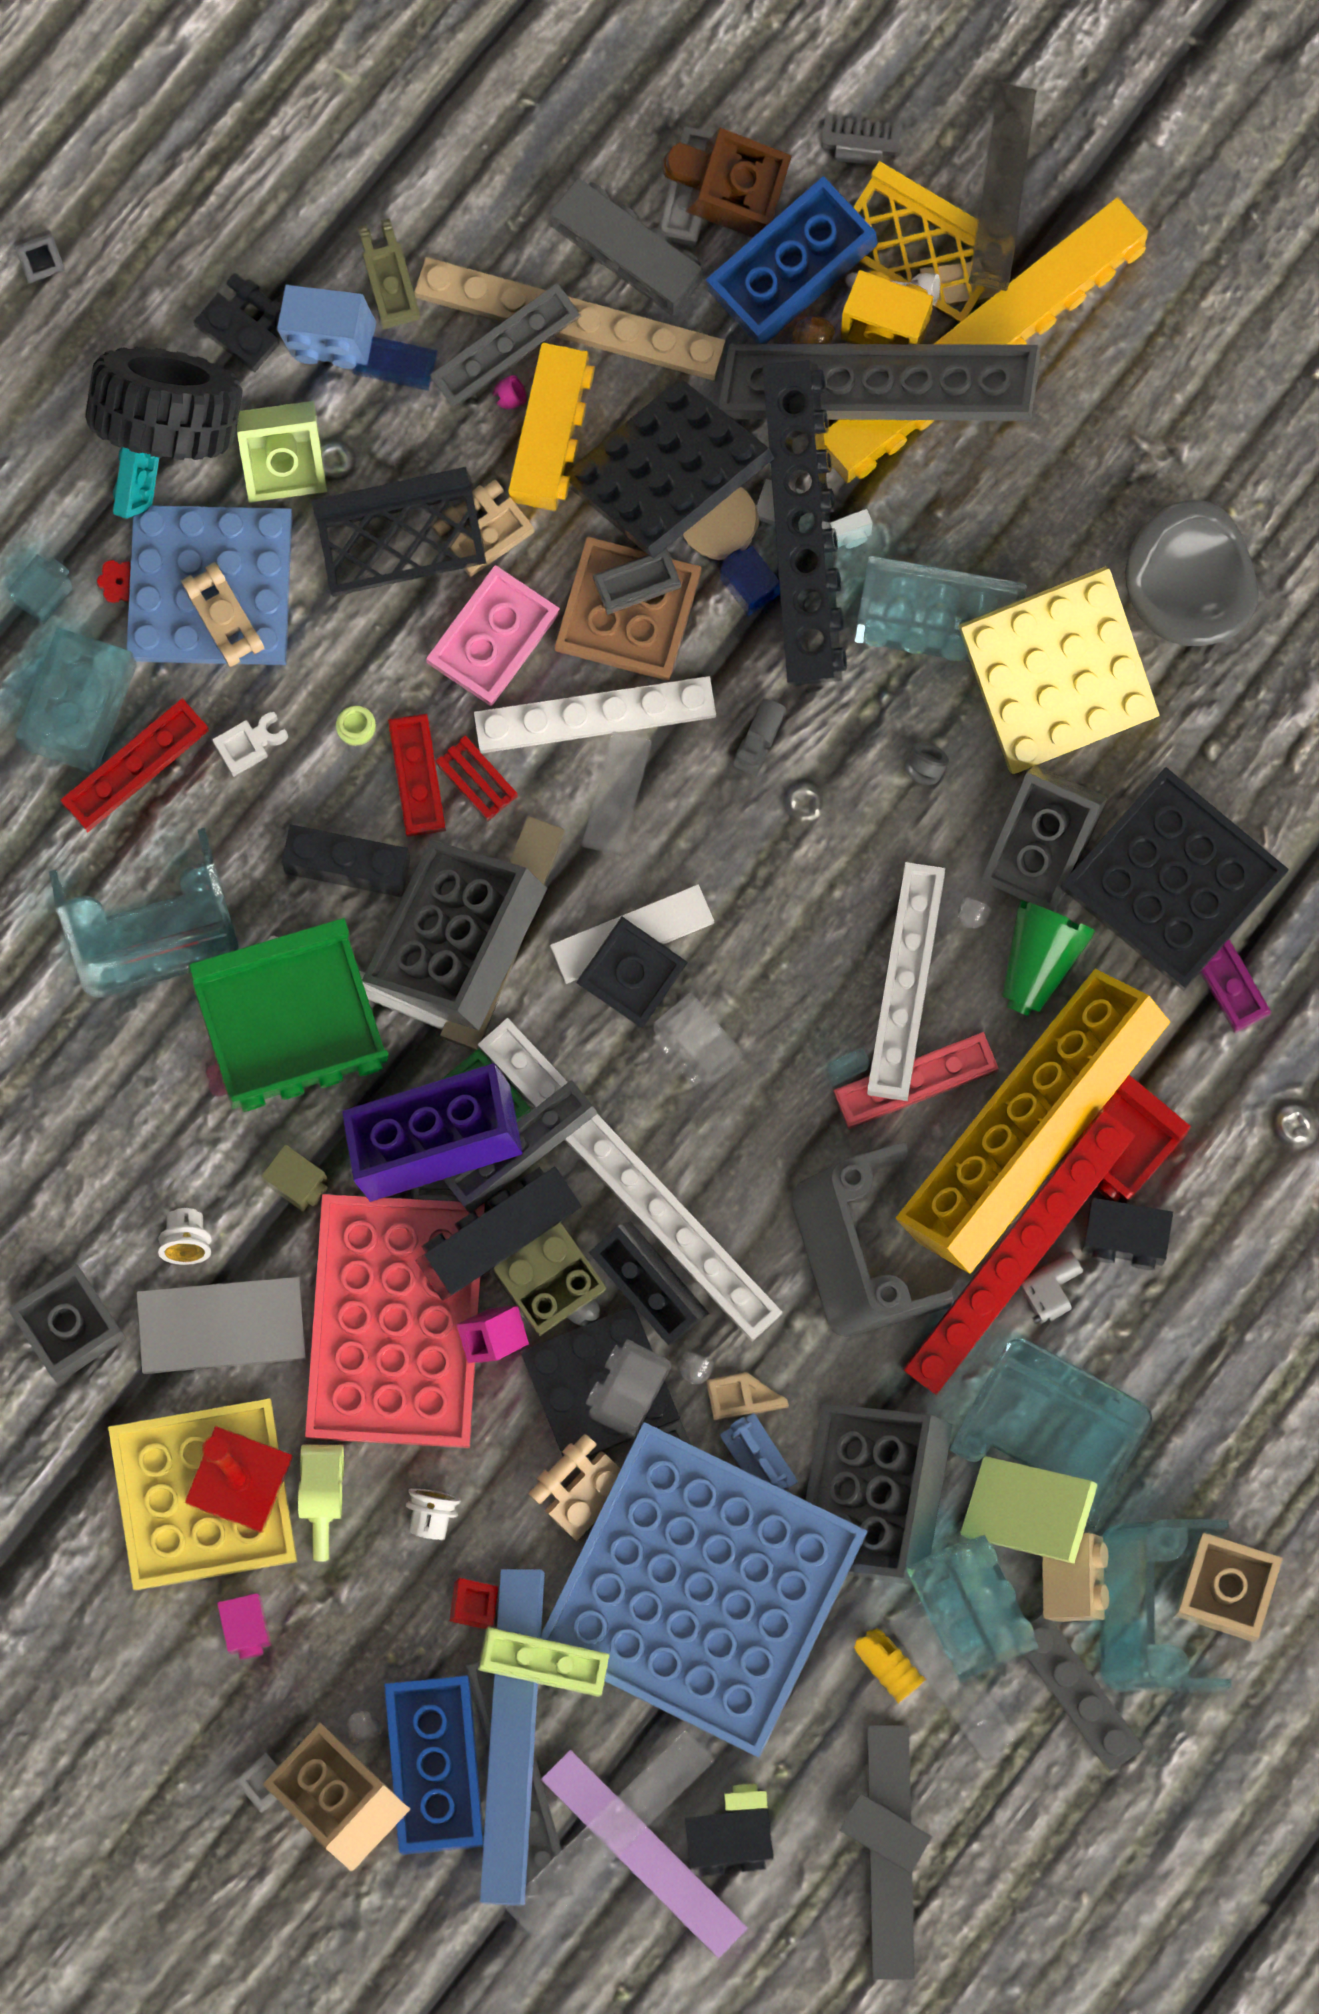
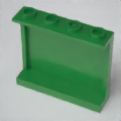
M345 918L189 964L188 973L232 1109L241 1107L243 1112L252 1111L265 1106V1099L280 1095L282 1100H287L304 1094V1087L319 1083L320 1088H326L343 1082V1075L358 1071L359 1076H366L383 1069L381 1064L387 1062L389 1054L387 1049L384 1050L350 945L348 938L349 930Z

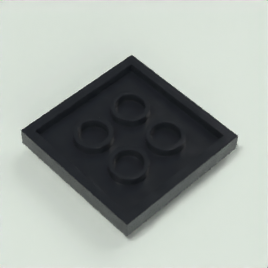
M634 1305L520 1351L562 1457L564 1456L562 1451L570 1443L574 1445L584 1434L596 1443V1446L586 1456L589 1458L599 1454L600 1451H606L635 1439L644 1422L653 1427L660 1428L680 1419Z

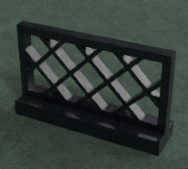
M466 467L311 500L314 516L317 519L332 597L487 563L473 495L472 480ZM465 498L467 512L459 524L441 514L450 501ZM439 504L436 509L430 507L431 505ZM422 508L432 514L420 532L403 522L412 509ZM400 512L397 518L391 515ZM383 516L393 524L380 541L364 530L372 518ZM437 519L455 529L443 547L426 537ZM469 520L472 532L465 529ZM361 521L359 526L353 524V522ZM345 525L355 532L344 548L341 549L330 542L328 528ZM399 527L416 537L405 555L387 545ZM462 533L474 541L476 554L459 558L449 550ZM360 536L377 545L366 563L349 554ZM422 541L439 552L430 565L420 566L410 560ZM332 550L339 554L335 561L333 560ZM383 550L400 560L392 573L384 575L372 568ZM445 556L451 559L441 562ZM345 558L362 568L354 581L338 584L336 571ZM406 564L412 567L411 569L403 570ZM368 573L374 576L370 578H365V576Z

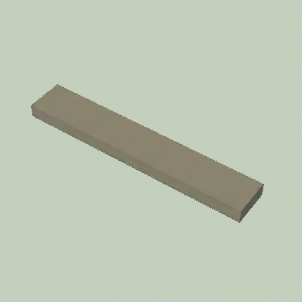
M528 816L509 863L527 868L545 885L565 836V829ZM520 946L480 1029L476 1030L448 1021L445 1022L440 1034L441 1039L473 1051L478 1050V1044L485 1037Z

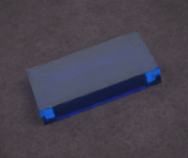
M372 336L367 365L356 363V367L352 371L354 375L429 391L432 382L430 375L435 370L438 350Z

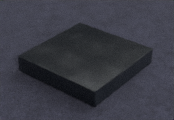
M621 916L575 983L638 1027L643 1028L688 962Z

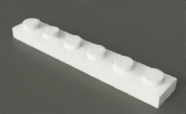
M710 676L477 711L474 712L480 752L488 753L716 718Z
M905 863L867 1095L908 1101L945 868Z

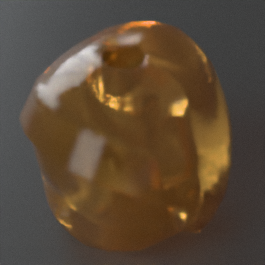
M803 316L798 320L793 331L792 344H831L835 333L834 326L823 317Z

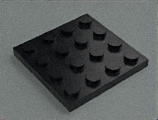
M680 377L576 462L563 475L570 477L569 488L648 555L655 558L770 463L774 456L769 447Z
M1165 767L1062 883L1061 889L1181 990L1185 991L1283 879L1289 869Z

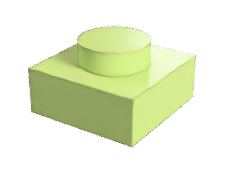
M757 1784L732 1786L733 1793L725 1794L726 1813L768 1808L767 1791H758Z

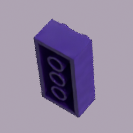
M495 1063L342 1111L353 1180L370 1202L523 1154L511 1087Z

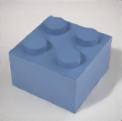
M292 285L285 286L277 330L295 360L305 364H316L318 360L328 361L337 367L353 369L356 365L368 366L376 321L363 294Z

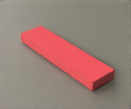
M982 1032L915 1058L908 1101L867 1095L870 1076L833 1090L847 1128L851 1129L998 1072L999 1068L986 1036Z

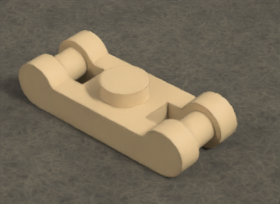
M214 562L206 566V571L194 578L190 575L180 581L229 668L240 663L239 658L250 652H253L255 655L265 648L219 566ZM214 585L219 594L205 601L201 592ZM240 631L244 638L231 644L227 638Z

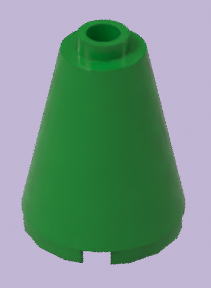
M1021 899L1017 908L1002 997L1009 999L1006 1007L1026 1016H1029L1031 1009L1040 1012L1088 945L1095 930Z

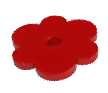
M109 560L103 564L102 575L98 576L96 583L99 588L104 589L103 597L107 602L117 603L121 599L129 602L130 562L119 564L117 561ZM116 581H121L122 585H118Z

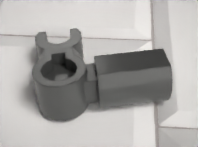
M763 698L747 733V739L742 741L736 754L733 767L754 776L758 775L768 752V749L765 747L770 748L786 714V707L775 701Z

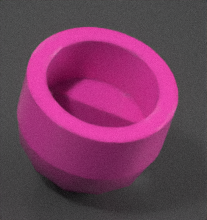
M510 375L500 380L494 387L493 396H499L500 398L496 404L503 409H514L525 404L527 401L525 388L515 375Z

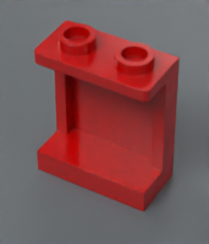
M1130 1075L1127 1076L1101 1110L1107 1112L1136 1136L1097 1187L1099 1193L1108 1201H1120L1126 1204L1129 1203L1184 1139L1191 1128L1186 1121ZM1075 1142V1143L1072 1145V1147L1068 1150V1152L1065 1154V1156H1067V1154L1070 1152V1150L1073 1148V1146L1076 1144V1142Z

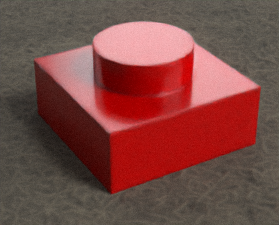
M463 1578L457 1579L454 1582L449 1622L482 1629L492 1627L494 1624L498 1586Z

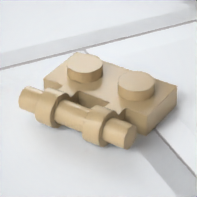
M495 479L485 487L479 485L473 490L476 510L481 509L486 514L479 519V525L487 563L464 568L470 577L534 533V527L511 497L499 506L493 501V499L504 492ZM466 500L455 508L453 506L448 507L442 514L459 524L467 512ZM440 519L432 526L439 537L451 529L455 530ZM466 525L465 529L472 532L471 526ZM462 533L450 548L451 553L459 558L476 554L474 541Z
M586 1434L574 1445L570 1443L562 1451L564 1456L549 1472L544 1470L536 1478L538 1483L528 1493L539 1505L550 1494L555 1498L545 1512L575 1541L597 1520L621 1470L602 1451L591 1462L586 1456L596 1446V1443ZM577 1467L581 1473L565 1489L560 1483Z

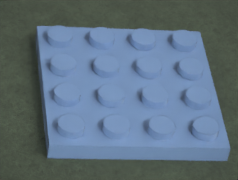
M150 506L148 511L133 516L126 654L128 662L227 664L180 581L190 575L194 578L206 571V566L216 562L265 648L255 655L253 652L239 658L240 663L238 664L286 665L292 509ZM214 585L201 592L205 601L219 594ZM239 631L227 639L233 644L244 637Z

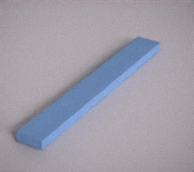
M501 1569L497 1629L541 1639L544 1571L541 1569ZM494 1674L480 1903L490 1905H525L538 1683Z

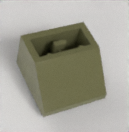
M561 1222L493 1268L496 1279L515 1306L518 1305L521 1314L539 1336L607 1290Z

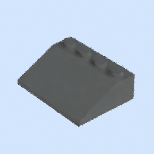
M430 840L362 982L447 1021L479 1030L547 887L525 867Z
M822 1404L806 1501L868 1531L847 1575L926 1587L953 1424L930 1414Z

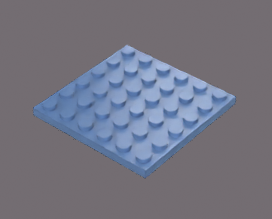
M644 1422L546 1623L541 1639L610 1654L605 1682L744 1751L760 1757L868 1531Z

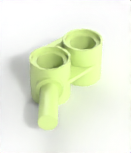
M301 1445V1481L299 1482L298 1491L299 1518H308L312 1522L313 1560L319 1562L329 1560V1522L333 1519H341L344 1447L343 1445Z

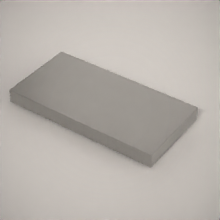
M300 1277L137 1291L143 1374L306 1359Z

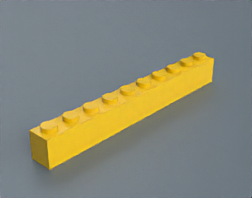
M1118 197L1115 198L934 344L1027 345L1026 340L1037 332L1039 335H1042L1048 331L1057 321L1055 317L1067 308L1068 311H1072L1079 306L1087 296L1085 293L1094 285L1102 287L1109 282L1116 274L1115 269L1125 260L1130 264L1140 257L1146 249L1144 245L1148 230ZM839 419L829 427L828 433H823L824 448L830 451L832 467L846 483H849L856 476L859 479L867 476L876 467L877 463L875 461L886 452L889 455L897 452L906 443V436L916 428L919 431L924 430L934 420Z

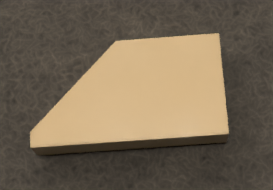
M747 1372L706 1380L714 1422L789 1407L786 1398L780 1396Z

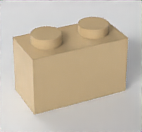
M1083 1533L1074 1564L1042 1556L1044 1619L1057 1622L1105 1620L1104 1610L1109 1606V1591L1104 1584V1568L1108 1565L1109 1556L1107 1546L1103 1543V1537L1091 1533Z

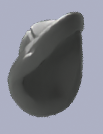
M1187 500L1172 504L1158 512L1145 524L1131 546L1125 568L1128 595L1140 619L1161 638L1185 646L1211 645L1234 637L1252 618L1258 604L1259 593L1251 557L1237 525L1226 511L1216 504L1203 500Z

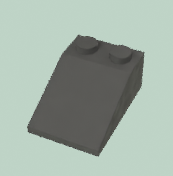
M1035 765L1024 777L981 881L1022 900L1055 912L1065 893L1061 889V885L1077 868L1108 797Z

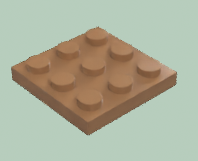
M587 536L556 640L555 651L670 682L702 567L672 559L681 582V588L607 615L593 581V575L647 556L648 554L644 551Z

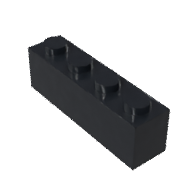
M538 1167L519 1180L523 1185L522 1189L513 1195L506 1189L489 1200L487 1203L491 1210L480 1217L473 1211L454 1224L458 1232L447 1239L440 1233L421 1246L425 1254L415 1261L442 1301L582 1208V1205L556 1167H553L546 1173Z

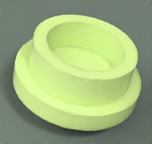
M350 706L344 709L336 720L338 736L342 741L353 746L367 743L374 736L376 730L373 714L362 706Z

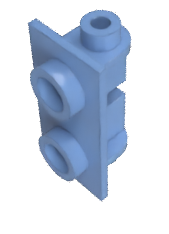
M754 1413L747 1418H740L730 1425L731 1428L720 1434L721 1439L742 1470L785 1491L798 1483V1480Z

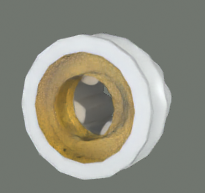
M179 1208L167 1214L166 1230L161 1232L158 1237L159 1244L161 1245L158 1249L159 1257L164 1261L179 1265L196 1264L208 1259L211 1255V1248L209 1246L211 1236L206 1230H203L202 1213L195 1209ZM184 1216H188V1222H184Z
M409 1489L411 1501H408L405 1505L413 1510L409 1533L429 1539H445L449 1517H458L455 1507L461 1503V1500L455 1496L437 1491Z

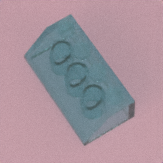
M869 556L855 642L865 643L873 647L904 650L912 654L943 657L951 661L971 662L958 625L1025 599L1027 584Z

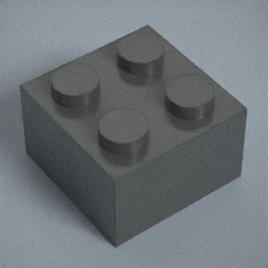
M77 1264L8 1308L15 1322L57 1384L126 1339Z

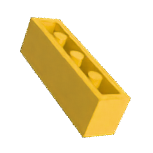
M547 343L541 344L509 485V498L511 497L517 504L556 511L559 499L566 500L570 477L564 476L563 473H565L567 462L574 463L578 440L572 438L575 425H583L586 403L581 402L583 389H591L595 366L589 365L588 351Z

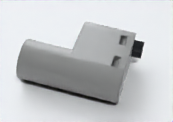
M1071 1251L1030 1274L1020 1286L1023 1295L1036 1315L1032 1317L1035 1324L1039 1322L1042 1324L1047 1320L1052 1321L1072 1309L1060 1285L1081 1274L1083 1270Z

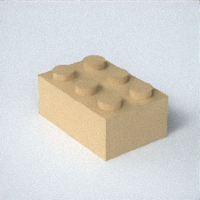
M321 1723L313 1729L263 1783L264 1787L350 1871H353L410 1810Z

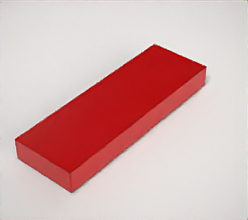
M428 714L388 719L406 836L412 837L446 831Z

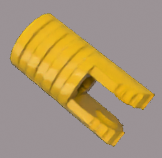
M878 1628L870 1629L866 1632L867 1635L865 1637H859L856 1640L855 1652H857L861 1660L871 1670V1673L877 1677L881 1685L887 1689L888 1693L899 1704L926 1679L910 1663V1660L904 1656L900 1648H897L890 1638L885 1636L882 1630Z

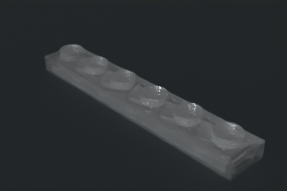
M685 1730L526 1886L525 1905H507L505 1908L536 1938L715 1760Z

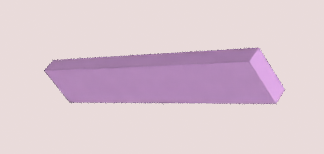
M571 1750L541 1779L718 1959L748 1929Z

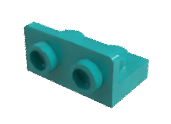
M121 447L118 455L120 462L118 479L113 490V498L115 500L113 514L127 519L148 511L149 507L152 506L159 457H153L151 454L142 452L140 454L129 451L128 448Z

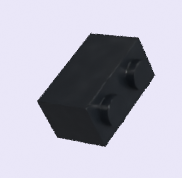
M1092 1198L1082 1252L1091 1254L1090 1259L1097 1262L1115 1263V1258L1130 1260L1131 1266L1138 1269L1155 1270L1156 1265L1163 1266L1167 1258L1173 1211Z
M768 1808L685 1818L690 1870H699L700 1877L724 1875V1867L741 1865V1872L766 1870V1862L774 1860Z

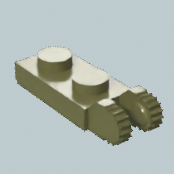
M390 218L381 221L382 234L388 245L373 250L370 230L366 225L358 227L364 250L362 255L383 329L421 320L400 243L396 241Z

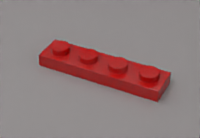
M181 698L60 799L62 805L88 833L208 733L209 728L186 701Z

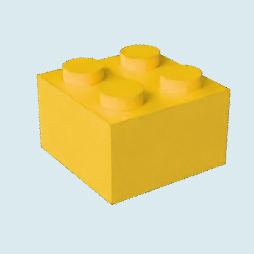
M859 270L842 313L841 339L853 344H922L930 325L934 296L929 295L924 288L918 285L906 284V286L892 282L887 275L881 272L869 271L867 273Z

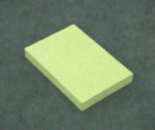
M984 1456L960 1534L966 1538L1074 1564L1098 1484L1082 1478Z

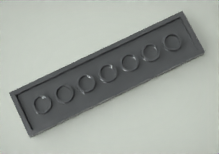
M729 344L718 408L732 419H767L763 365L810 360L818 365V370L822 369L824 372L826 390L825 393L820 394L821 409H826L828 419L1031 421L1040 350L1038 345ZM800 394L792 398L789 404L791 414H797L805 407L804 395Z

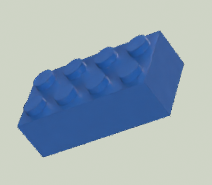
M823 176L706 279L709 293L756 344H766L878 245L876 231Z
M460 1676L385 1684L394 1794L410 1809L396 1824L399 1853L406 1855L483 1847L484 1831L469 1677Z

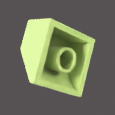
M314 401L239 411L237 435L249 503L327 492Z

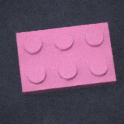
M495 565L426 658L427 664L492 707L558 617L560 608Z

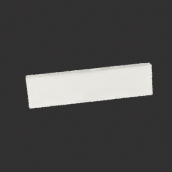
M699 884L622 915L661 944L668 943L714 924V919ZM620 917L550 945L566 984L580 977Z

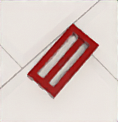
M465 735L459 740L460 743L455 747L453 745L447 750L448 753L443 757L440 756L435 762L484 819L489 822L518 797V793ZM466 750L505 794L502 799L461 753ZM455 760L492 801L494 806L489 809L449 763Z

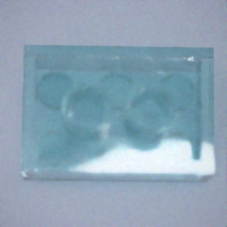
M57 627L15 736L21 749L92 773L98 769L137 667L133 653Z
M985 1535L943 1548L906 1568L960 1682L1000 1668L1039 1648L1034 1639L1033 1628L1029 1621L1024 1618L1016 1601L1015 1590L1006 1580L998 1564L997 1553L994 1547L988 1543Z

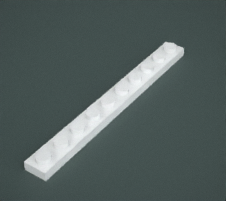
M508 1018L478 1044L479 1049L492 1063L496 1064L501 1073L534 1108L568 1083ZM598 1114L565 1139L569 1146L752 1342L782 1315V1311Z

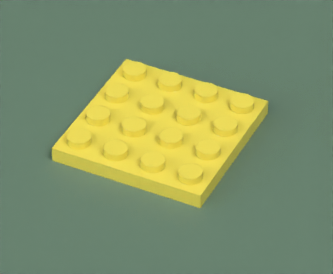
M1106 566L958 625L1007 767L1012 774L1160 716L1110 569Z
M271 1399L108 1427L132 1586L135 1591L298 1562L285 1480L263 1534L185 1504L204 1455L203 1445L211 1437L215 1426L280 1450Z

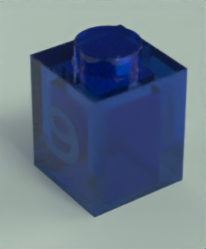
M753 546L744 552L741 549L734 551L722 562L724 566L720 568V580L748 616L780 595L778 578Z

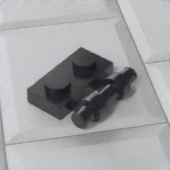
M233 273L227 280L226 285L236 292L234 298L229 301L218 292L193 322L197 329L255 373L280 344L279 339L270 331L279 322L282 303L277 299L274 301L270 300L259 291L260 286L251 279L244 280L237 273ZM249 303L263 313L258 322L243 312Z

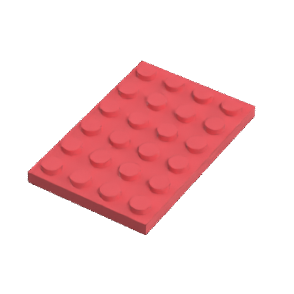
M322 1194L306 1439L470 1448L475 1363H468L457 1324L479 1314L481 1276L442 1301L415 1261L425 1254L421 1247L440 1233L447 1239L458 1232L454 1224L469 1215V1212L461 1202L381 1198L370 1202L364 1196ZM485 1203L474 1210L479 1217L485 1214Z

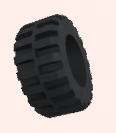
M117 348L116 351H106L93 363L85 418L91 431L95 432L99 438L109 440L112 445L119 448H128L129 451L140 454L142 452L151 454L153 457H171L176 460H184V458H191L193 460H202L204 457L214 458L219 454H224L234 443L243 389L233 372L225 370L218 363L208 362L207 359L199 356L193 357L184 352H171L160 348Z

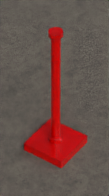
M215 1426L211 1437L203 1445L204 1455L185 1504L263 1534L293 1456Z

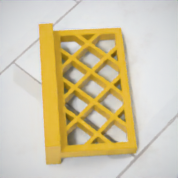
M879 161L871 174V180L853 208L859 214L864 211V220L870 226L874 223L894 219L898 239L878 243L871 251L874 254L875 261L865 256L859 263L872 271H878L887 275L891 281L910 283L912 281L910 270L933 265L935 274H938L940 277L938 263L960 258L965 278L943 284L940 278L941 300L938 299V304L934 307L957 322H962L972 313L1003 261L1006 262L1013 251V240ZM874 191L889 198L892 212L869 218L866 204ZM895 203L899 204L905 209L896 211ZM915 214L922 218L925 232L902 237L898 217ZM927 222L939 229L929 231ZM949 234L956 239L958 252L935 257L931 237ZM927 238L931 259L909 264L904 244ZM961 242L972 249L962 250ZM900 245L904 265L890 269L881 265L877 251ZM981 253L993 260L986 273L972 277L968 276L964 257ZM906 272L908 280L899 276L898 273ZM981 280L972 293L970 282ZM966 283L969 300L962 311L959 312L946 304L943 288Z

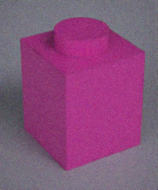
M518 1305L489 1308L457 1324L468 1363L497 1361L529 1344Z
M258 1593L217 1603L227 1651L231 1655L238 1654L240 1660L253 1658L264 1654L263 1647L272 1646L262 1598Z

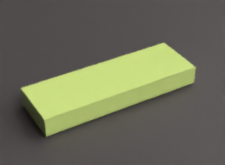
M488 1627L485 1633L478 1670L600 1697L603 1691L610 1654Z

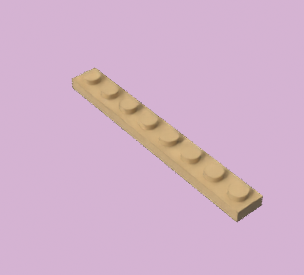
M426 257L414 293L417 299L504 322L546 290ZM569 297L581 314V317L554 337L715 381L726 346V340Z

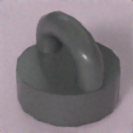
M920 742L912 746L904 767L908 776L914 781L925 785H932L941 779L949 764V759L946 753L937 746Z

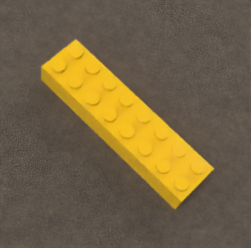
M1097 969L1092 971L895 1217L918 1244L971 1274L1169 1025L1170 1021L1152 998Z

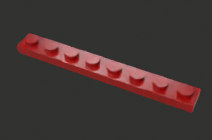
M1104 1110L1100 1111L904 1366L903 1370L935 1395L939 1393L1136 1136L1134 1133Z

